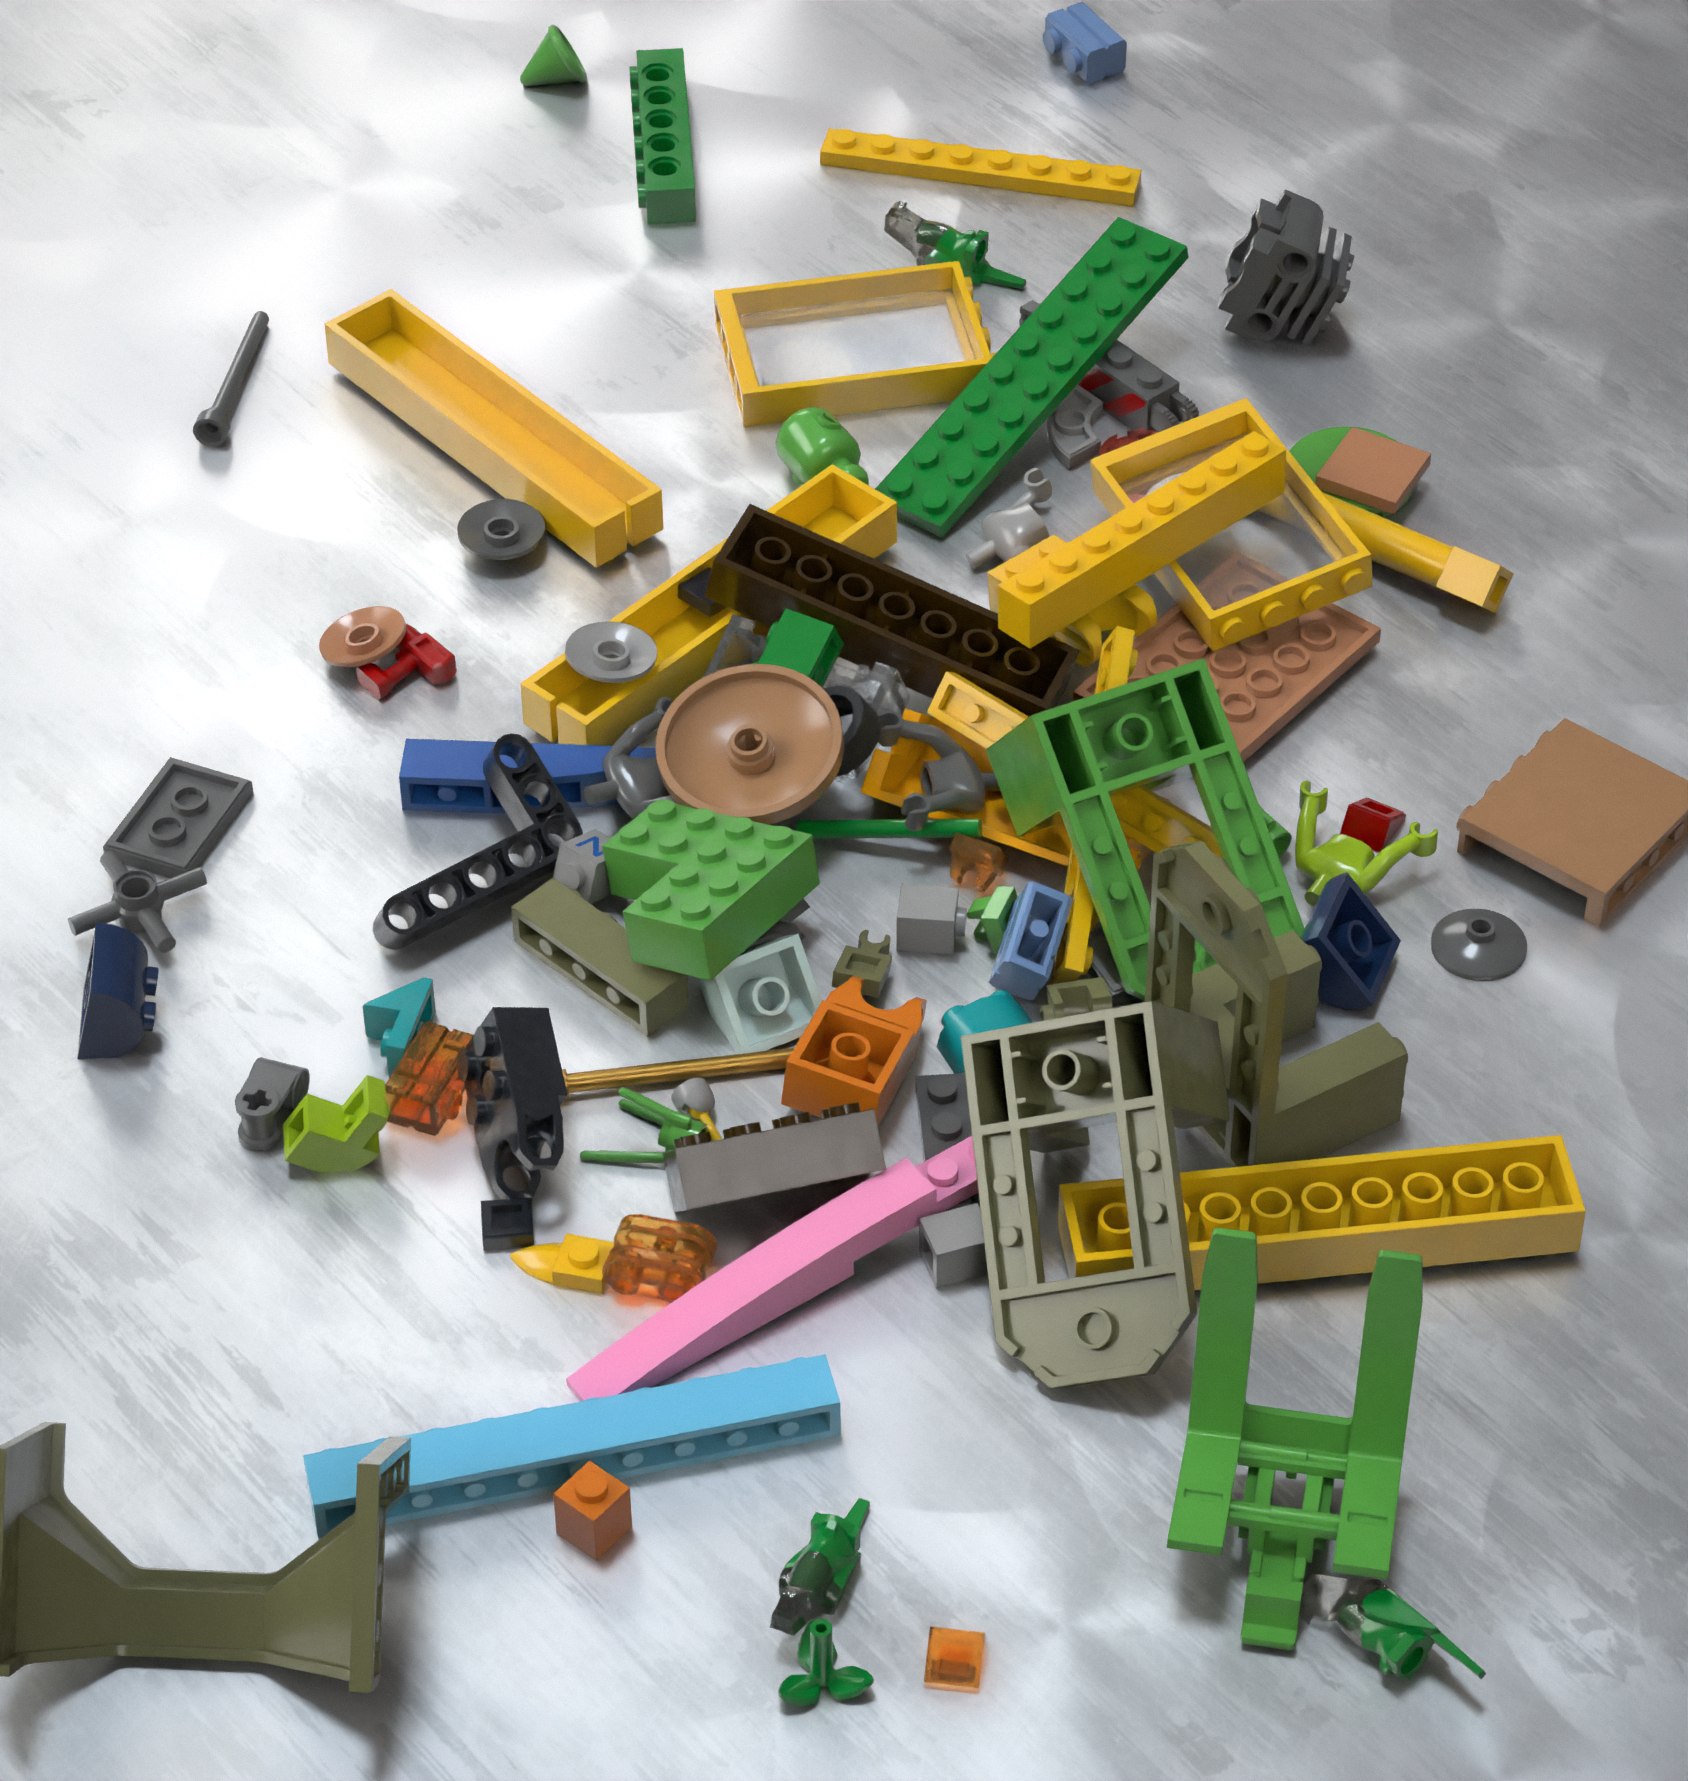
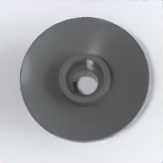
M495 499L482 502L467 510L458 522L457 533L461 545L471 554L490 560H508L526 555L542 542L545 535V522L541 513L525 502L512 499Z
M1464 909L1448 914L1436 924L1431 935V950L1437 962L1450 973L1468 980L1491 981L1504 978L1514 973L1522 965L1527 953V940L1521 928L1510 918L1486 909Z

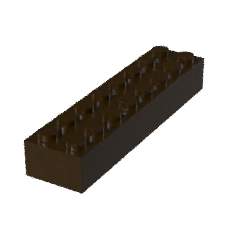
M749 504L714 559L705 594L706 598L768 626H772L776 621L779 622L786 608L834 625L844 643L838 657L929 698H934L946 671L955 672L1028 717L1057 706L1068 686L1080 651L1051 637H1048L1032 648H1028L998 628L997 613L752 504Z

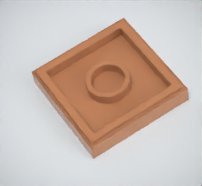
M1352 427L1316 475L1315 484L1319 489L1390 514H1395L1430 466L1431 453Z

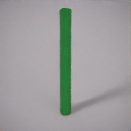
M906 819L798 820L796 831L812 834L813 839L980 838L983 826L981 819H927L926 825L922 830L910 831L905 826Z

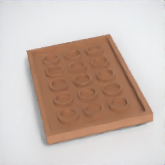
M1236 553L1196 588L1215 611L1288 580ZM1176 603L1157 620L1155 627L1133 640L1132 649L1138 651V658L1132 675L1128 677L1127 684L1204 658L1244 763L1380 642L1381 628L1331 603L1212 652ZM1098 670L1073 690L1072 702L1095 694Z

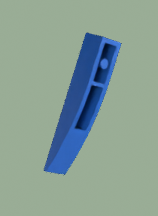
M406 738L399 773L402 810L488 814L506 813L483 773V762L496 742ZM531 743L571 809L618 803L616 799L590 805L584 796L585 787L607 782L602 762L613 746ZM636 747L630 756L637 758L656 757L655 747ZM500 755L504 765L517 768L516 762L511 757ZM528 794L523 795L529 805L538 808L542 807L536 797Z

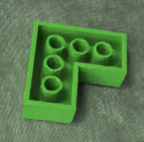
M656 800L651 803L647 809L630 823L623 826L618 833L602 845L611 894L636 900L623 911L631 960L709 981L716 977L820 884L812 834L791 830L786 826H772L755 822L746 817L719 814L710 809H695L675 804L670 800Z

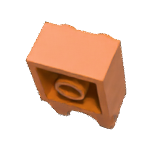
M855 975L850 977L848 981L831 991L826 1001L822 1000L788 1058L781 1104L822 1118L821 1110L858 1102L860 1112L875 1110L877 1125L879 1126L916 1059L920 1038L919 1033L925 1016L927 1000L915 997L896 1009L884 1010L875 1008L862 998L861 990L865 979Z

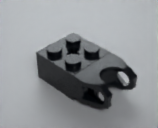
M492 1007L457 1059L458 1077L465 1083L468 1098L466 1117L468 1123L474 1127L482 1167L493 1191L501 1199L530 1197L533 1199L540 1183V1169L553 1171L564 1152L563 1117L560 1105L568 1096L549 1008ZM546 1142L551 1149V1157L543 1159L540 1158L542 1147ZM506 1168H520L527 1183L525 1191H514L505 1184L503 1172Z

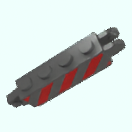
M1032 300L1020 307V326L1040 305L1039 303ZM1118 340L1112 344L1078 383L1079 386L1103 402V410L1140 436L1154 429L1161 432L1180 424L1179 422H1186L1196 418L1200 413L1192 400L1189 401V398L1179 392L1180 382Z

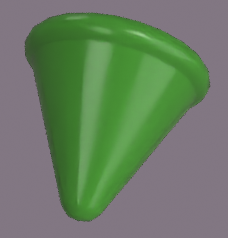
M553 24L548 27V32L520 75V81L524 86L569 82L584 83L587 80L586 71L573 47L562 31Z

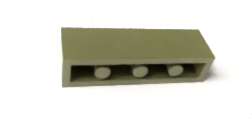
M555 878L550 879L511 907L515 942L647 1037L689 1006L688 975L633 962L631 960L626 929L618 924L612 915L607 912H601L587 902L578 891L570 890Z

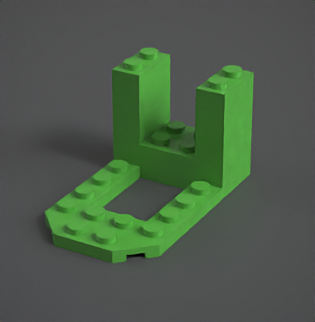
M1204 658L1031 715L986 749L1017 837L1064 822L1127 993L1145 1002L1151 906L1110 796L1142 785L1154 792L1186 781L1193 776L1222 857L1229 865L1232 874L1245 888L1252 889L1258 896L1273 937L1276 938L1292 930L1301 937L1304 931L1303 922ZM1195 939L1196 959L1193 962V974L1218 964Z

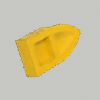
M566 1233L563 1243H546L525 1247L512 1252L510 1259L526 1274L540 1281L563 1287L603 1293L616 1257L615 1242Z

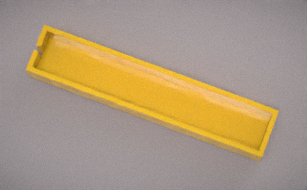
M389 289L324 323L328 363L505 499L522 501L538 510L543 516L545 529L597 568L627 551L626 543L634 547L664 529L662 489L394 290Z
M833 464L766 510L874 559L897 543V502ZM728 538L610 620V622H620L635 626L653 639L657 647V660L651 671L638 679L628 682H600L587 678L575 671L569 665L564 652L520 683L523 724L551 742L558 739L559 744L613 746L632 724L653 713L660 698L669 697L674 701L690 685L711 673L723 669L766 638L771 626L728 607L714 616L708 617L678 598V585L707 568H712L714 559Z

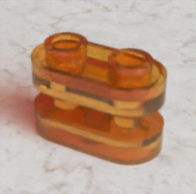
M630 1214L623 1217L614 1236L615 1247L611 1248L608 1252L602 1268V1275L611 1288L620 1294L640 1295L672 1303L706 1280L705 1270L712 1264L718 1247L717 1240L710 1231L696 1224L643 1214Z

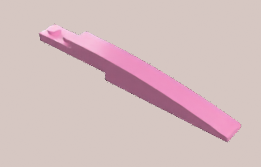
M972 1136L917 1166H914L908 1158H905L783 1229L686 1292L566 1378L567 1386L580 1402L593 1397L601 1398L632 1392L644 1387L651 1388L853 1276L854 1261L919 1226V1218L944 1212L979 1193Z

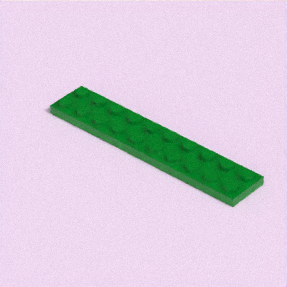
M1117 217L875 488V490L897 502V517L943 538L1189 258L1187 246Z

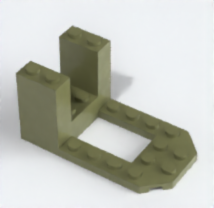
M1203 841L1171 846L1154 854L1145 1002H1157L1218 1021L1230 1121L1199 1126L1197 1128L1231 1167L1319 1159L1400 1121L1408 1053L1402 1041L1397 1037H1392L1379 1022L1279 1067L1280 1056L1282 1055L1281 1043L1315 1028L1316 1008L1319 1003L1320 971L1322 970L1321 958L1316 949L1311 945H1307L1294 930L1274 938L1256 893L1250 888H1245L1232 874L1229 865L1222 857H1217ZM1196 939L1218 964L1193 974V962L1196 959Z
M1148 1001L961 1036L996 1344L1012 1357H1017L1049 1388L1060 1389L1155 1374L1197 1316L1174 1127L1188 1129L1230 1121L1218 1021L1157 1002ZM1117 1122L1134 1268L1045 1283L1030 1150L1048 1153L1089 1146L1088 1127Z

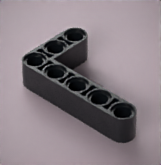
M512 733L503 735L496 741L483 762L485 779L518 832L390 897L373 922L372 931L380 945L393 950L405 948L554 871L559 847L549 840L548 834H556L564 842L583 834L578 819L534 747L525 737ZM500 755L511 757L516 762L517 768L504 765ZM528 794L536 797L542 807L538 808L529 805L523 795ZM508 854L521 856L525 860L527 867L523 868L514 865L510 861ZM469 874H478L483 877L488 887L480 888L474 885L469 878ZM436 894L443 897L447 902L448 908L444 909L435 906L430 901L429 895ZM398 915L407 922L408 929L395 927L390 922L388 916Z

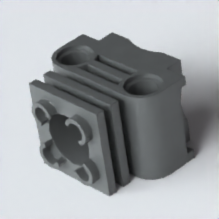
M1286 189L1277 204L1261 198L1252 213L1251 226L1248 232L1235 243L1226 260L1225 273L1229 284L1221 293L1218 309L1231 314L1225 325V330L1252 341L1267 342L1279 334L1290 316L1287 337L1294 340L1304 324L1302 343L1310 346L1318 331L1321 333L1326 331L1332 318L1329 312L1335 302L1341 304L1349 291L1351 281L1346 279V275L1354 261V255L1350 254L1352 236L1344 233L1334 250L1336 229L1329 227L1320 242L1324 216L1323 210L1317 203Z

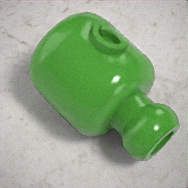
M818 407L804 408L792 414L783 423L775 442L777 454L781 461L793 472L792 479L796 483L805 484L833 464L869 485L868 474L859 465L861 452L857 441L827 410Z

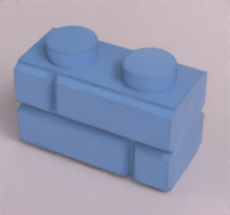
M1084 2L1068 6L1066 11L1062 8L1048 13L1045 18V32L1043 33L1044 46L1050 54L1055 53L1064 61L1070 73L1076 72L1088 85L1103 80L1105 76L1109 78L1123 73L1126 68L1127 42Z
M1029 881L1026 884L1022 893L1019 894L1013 903L988 983L998 989L1007 990L1009 993L1025 1000H1034L1040 992V988H1043L1049 979L1054 963L1053 959L1057 954L1073 902L1069 895L1035 881Z

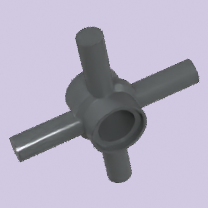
M110 850L105 852L101 856L100 862L114 882L112 899L108 903L69 917L68 924L73 935L76 936L94 929L96 922L109 923L119 919L121 927L132 933L147 932L160 952L166 953L171 951L176 945V940L162 921L161 909L163 908L164 901L206 885L207 879L201 867L157 883L155 876L146 870H128L116 851Z

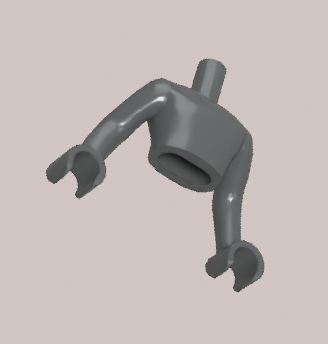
M669 697L660 698L653 713L632 724L608 751L602 762L607 782L585 787L584 796L588 804L591 805L616 799L632 819L636 818L656 800H670L677 804L664 786L656 757L637 758L630 756L651 733L658 731L664 714L673 702Z
M887 709L878 715L881 725L878 742L881 746L892 747L897 744L899 737L914 739L929 744L941 758L937 761L923 762L920 774L923 795L919 793L910 794L903 802L901 813L907 815L905 826L908 830H922L926 825L929 813L944 809L961 812L965 815L979 813L985 805V791H1001L995 774L980 772L974 759L942 729L933 725L903 720L902 716L893 710Z

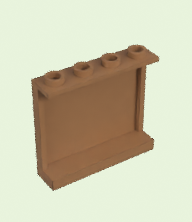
M1564 718L1551 732L1545 731L1538 739L1535 747L1526 756H1519L1514 761L1510 771L1500 781H1493L1487 788L1484 796L1474 806L1469 805L1463 810L1456 826L1457 830L1460 831L1457 852L1463 855L1477 840L1587 897L1584 919L1601 927L1688 838V780Z

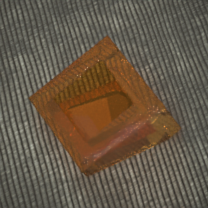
M930 1626L924 1683L979 1689L986 1644L985 1632Z

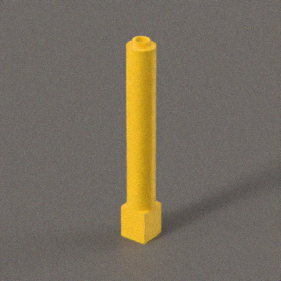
M1322 492L1371 553V561L1496 614L1514 573L1492 561L1456 546L1453 547ZM1281 496L1255 510L1260 514L1310 534Z

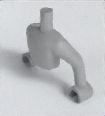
M1033 468L1026 472L1024 483L1027 491L1014 504L1003 510L992 511L983 518L981 528L987 542L966 554V558L973 569L980 567L996 556L1006 562L1049 537L1044 522L1032 508L1036 502H1045L1052 495L1050 480L1044 479L1040 469Z

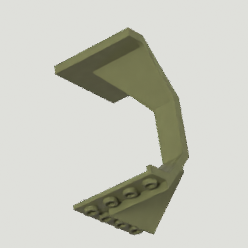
M43 1422L0 1445V1676L10 1677L24 1665L110 1656H137L267 1663L349 1681V1692L372 1693L379 1685L386 1513L409 1493L411 1437H388L358 1462L355 1513L283 1568L270 1573L146 1568L132 1563L68 1499L64 1490L66 1423Z

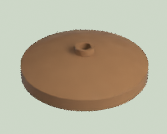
M746 664L711 673L685 689L672 702L661 720L656 736L655 751L661 779L666 790L677 804L695 809H710L715 813L733 817H746L755 822L771 825L799 814L810 807L827 791L842 763L844 735L841 719L834 702L828 693L815 681L804 674L781 666Z

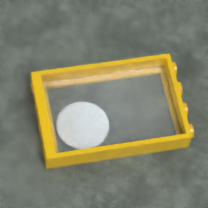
M959 261L714 290L715 326L743 427L785 422L792 414L808 407L823 408L833 416L954 401L996 354L990 353L991 340L987 327H981V307L979 302H973L972 280L970 276L964 277Z
M1247 398L1090 459L1093 492L1110 515L1113 516L1253 431L1286 449L1285 493L1154 572L1212 652L1373 586L1371 553Z

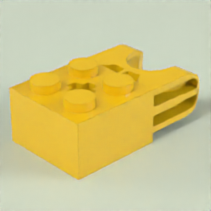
M1052 535L987 572L990 610L998 614V584L1067 544V542L1056 535ZM1133 585L1050 637L1080 650L1076 663L1082 666H1089L1100 659L1102 649L1101 631L1114 630L1117 626L1134 630V636H1140L1156 626L1157 613L1153 598L1142 588Z

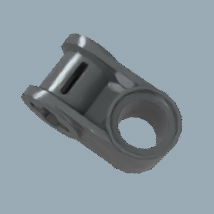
M263 1057L256 1059L246 1082L235 1098L236 1112L241 1116L242 1120L238 1128V1138L245 1148L254 1151L269 1150L277 1146L282 1140L283 1123L308 1093L310 1074L307 1068Z

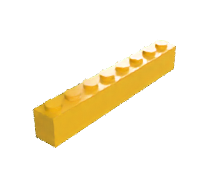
M1253 431L998 584V628L1028 648H1032L1285 493L1286 449Z

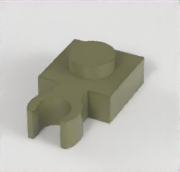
M863 930L859 935L858 948L845 946L833 971L832 987H839L855 975L865 979L861 990L862 996L868 995L878 998L891 969L892 956L889 955L891 937L885 935L883 942L872 943L868 941L869 930Z

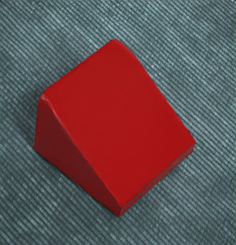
M1366 797L1348 805L1340 834L1360 840L1374 851H1381L1404 823L1406 814L1403 811Z

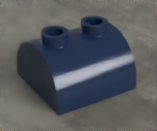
M1348 872L1335 876L1325 884L1300 937L1307 945L1313 946L1321 958L1322 970L1320 971L1318 988L1319 1001L1341 1009H1361L1373 1005L1401 942L1400 938Z
M96 922L83 988L77 1059L121 1057L138 1045L143 1031H153L156 1003L147 1002L145 999L146 995L155 996L159 968L148 966V952L143 942L132 932L116 925Z

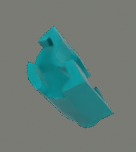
M998 990L990 996L980 998L966 1006L956 1005L948 1009L941 1019L944 1028L940 1032L936 1047L954 1074L965 1073L961 1036L1033 1022L1023 1007L1007 990Z

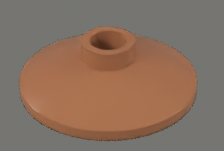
M372 606L355 610L342 616L326 629L319 642L320 653L327 663L338 667H356L375 662L391 652L402 641L406 632V622L402 614L391 607Z

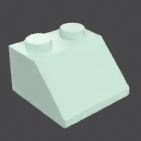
M799 934L781 936L746 949L711 981L697 978L710 1016L737 1054L766 1051L800 1038L822 1002Z

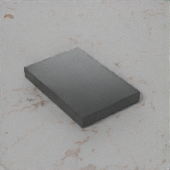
M170 757L104 844L103 851L104 853L110 850L116 851L125 865L168 878L198 868L253 794L252 781Z

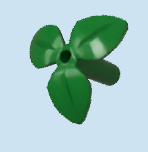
M817 1619L808 1623L798 1643L797 1661L805 1670L810 1672L809 1675L798 1674L788 1676L781 1683L778 1689V1696L785 1702L793 1705H812L818 1702L821 1695V1687H827L836 1700L851 1699L865 1692L874 1683V1678L868 1671L856 1666L834 1669L833 1664L838 1655L832 1642V1624L826 1619Z

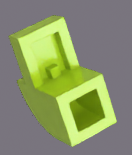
M366 1075L343 1105L306 1094L283 1123L285 1161L325 1173L356 1170L375 1160L380 1155L378 1132L386 1125L390 1113L389 1104L386 1103L385 1081Z

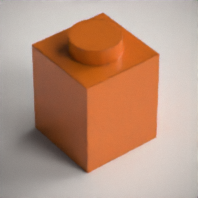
M590 1460L553 1493L556 1533L596 1561L632 1528L630 1487Z

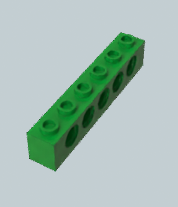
M683 48L636 50L637 66H629L638 208L647 209V224L696 222L695 185Z

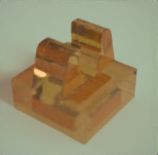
M959 833L955 834L949 849L952 853L949 873L952 880L960 885L964 874L975 868L978 874L974 881V887L980 892H985L996 876L1002 877L1008 862L1000 847Z

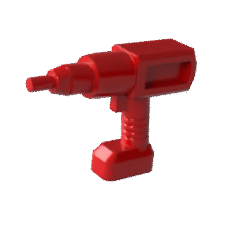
M406 624V632L402 641L396 646L400 650V652L395 654L397 662L384 671L374 663H368L356 668L359 683L379 700L390 694L394 685L415 670L420 672L434 685L449 681L457 672L455 655L426 632L421 634L409 624Z

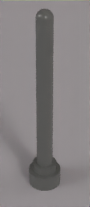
M257 311L253 315L212 407L200 412L193 426V434L200 443L206 446L216 447L223 444L229 433L230 421L227 416L228 411L269 322V316L264 311Z

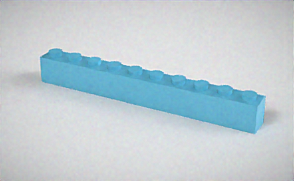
M826 1354L808 1358H795L788 1362L757 1368L748 1367L736 1372L705 1378L696 1377L684 1382L653 1388L644 1387L632 1392L601 1398L593 1397L581 1402L550 1408L541 1407L529 1412L498 1418H484L477 1422L446 1428H432L426 1432L400 1436L411 1437L409 1493L386 1513V1525L555 1492L589 1460L616 1479H622L841 1436L840 1399ZM387 1438L343 1448H329L321 1452L303 1455L308 1492L318 1538L325 1536L355 1513L357 1463Z

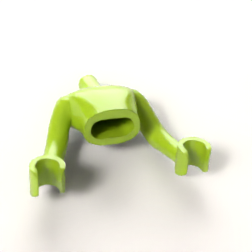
M1301 782L1299 796L1301 811L1297 823L1295 863L1300 873L1314 881L1304 896L1309 905L1315 907L1325 884L1335 876L1348 872L1363 893L1366 894L1384 878L1399 860L1410 852L1420 857H1427L1435 853L1438 830L1434 829L1430 834L1422 835L1420 834V823L1418 822L1411 823L1408 835L1388 845L1376 856L1367 844L1343 834H1334L1326 843L1314 847L1317 816L1326 811L1328 788H1323L1318 793H1310L1311 782Z

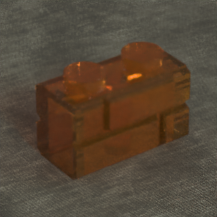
M429 1021L422 1025L385 1084L386 1103L390 1107L387 1120L389 1123L406 1128L413 1126L416 1131L436 1136L447 1119H456L460 1112L463 1093L466 1089L464 1081H461L458 1077L457 1059L460 1052L464 1050L473 1037V1034L456 1029L449 1031L446 1026Z

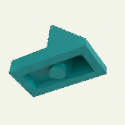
M429 978L416 980L368 1001L362 1007L365 1034L370 1039L382 1040L381 1057L387 1058L388 1075L391 1080L409 1081L436 1014L433 979Z

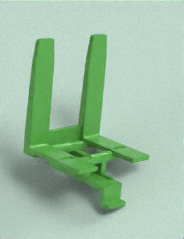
M1214 1228L1202 1275L1188 1430L1168 1533L1167 1548L1222 1556L1227 1525L1239 1527L1238 1538L1248 1539L1247 1554H1252L1240 1640L1242 1643L1293 1650L1296 1643L1306 1562L1312 1563L1314 1549L1325 1550L1326 1539L1336 1541L1332 1572L1388 1580L1423 1303L1422 1256L1389 1250H1380L1378 1252L1367 1295L1353 1416L1351 1418L1252 1405L1246 1402L1258 1284L1257 1236L1255 1233L1248 1231ZM1237 1463L1238 1465L1249 1466L1243 1501L1231 1499ZM1276 1470L1285 1471L1286 1478L1296 1479L1297 1473L1307 1475L1302 1509L1271 1505ZM1334 1479L1345 1480L1340 1515L1330 1513Z

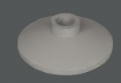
M605 621L591 623L574 631L566 642L565 656L569 665L587 678L600 682L621 683L638 679L651 671L657 660V647L653 639L643 630L625 623Z

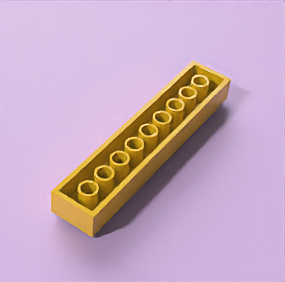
M1562 1135L1180 1172L1194 1290H1201L1203 1270L1214 1228L1241 1230L1256 1234L1258 1284L1373 1272L1380 1250L1418 1254L1422 1256L1423 1267L1576 1252L1580 1249L1586 1213ZM1124 1179L1060 1184L1058 1228L1069 1279L1133 1269L1134 1261Z

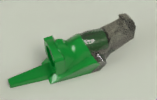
M901 201L894 203L885 215L884 231L912 253L916 258L917 266L959 261L964 277L970 276L972 284L980 285L981 282H987L1017 289H1023L1026 286L1025 279L996 269L985 259L988 252L989 232L979 230L976 234L974 230H968L966 233H961L944 223L921 218L906 208L907 202Z
M859 1498L845 1518L818 1512L814 1514L811 1520L809 1544L785 1564L778 1582L780 1599L772 1613L770 1628L795 1636L811 1619L821 1615H834L861 1555L858 1552L860 1548L861 1527L870 1507V1501Z
M1312 1574L1303 1585L1299 1616L1307 1625L1310 1624L1313 1618L1321 1621H1337L1339 1627L1354 1643L1380 1655L1379 1666L1386 1676L1393 1673L1401 1679L1407 1678L1410 1680L1428 1659V1653L1433 1644H1437L1480 1679L1486 1675L1480 1666L1441 1633L1436 1626L1379 1579L1365 1581Z

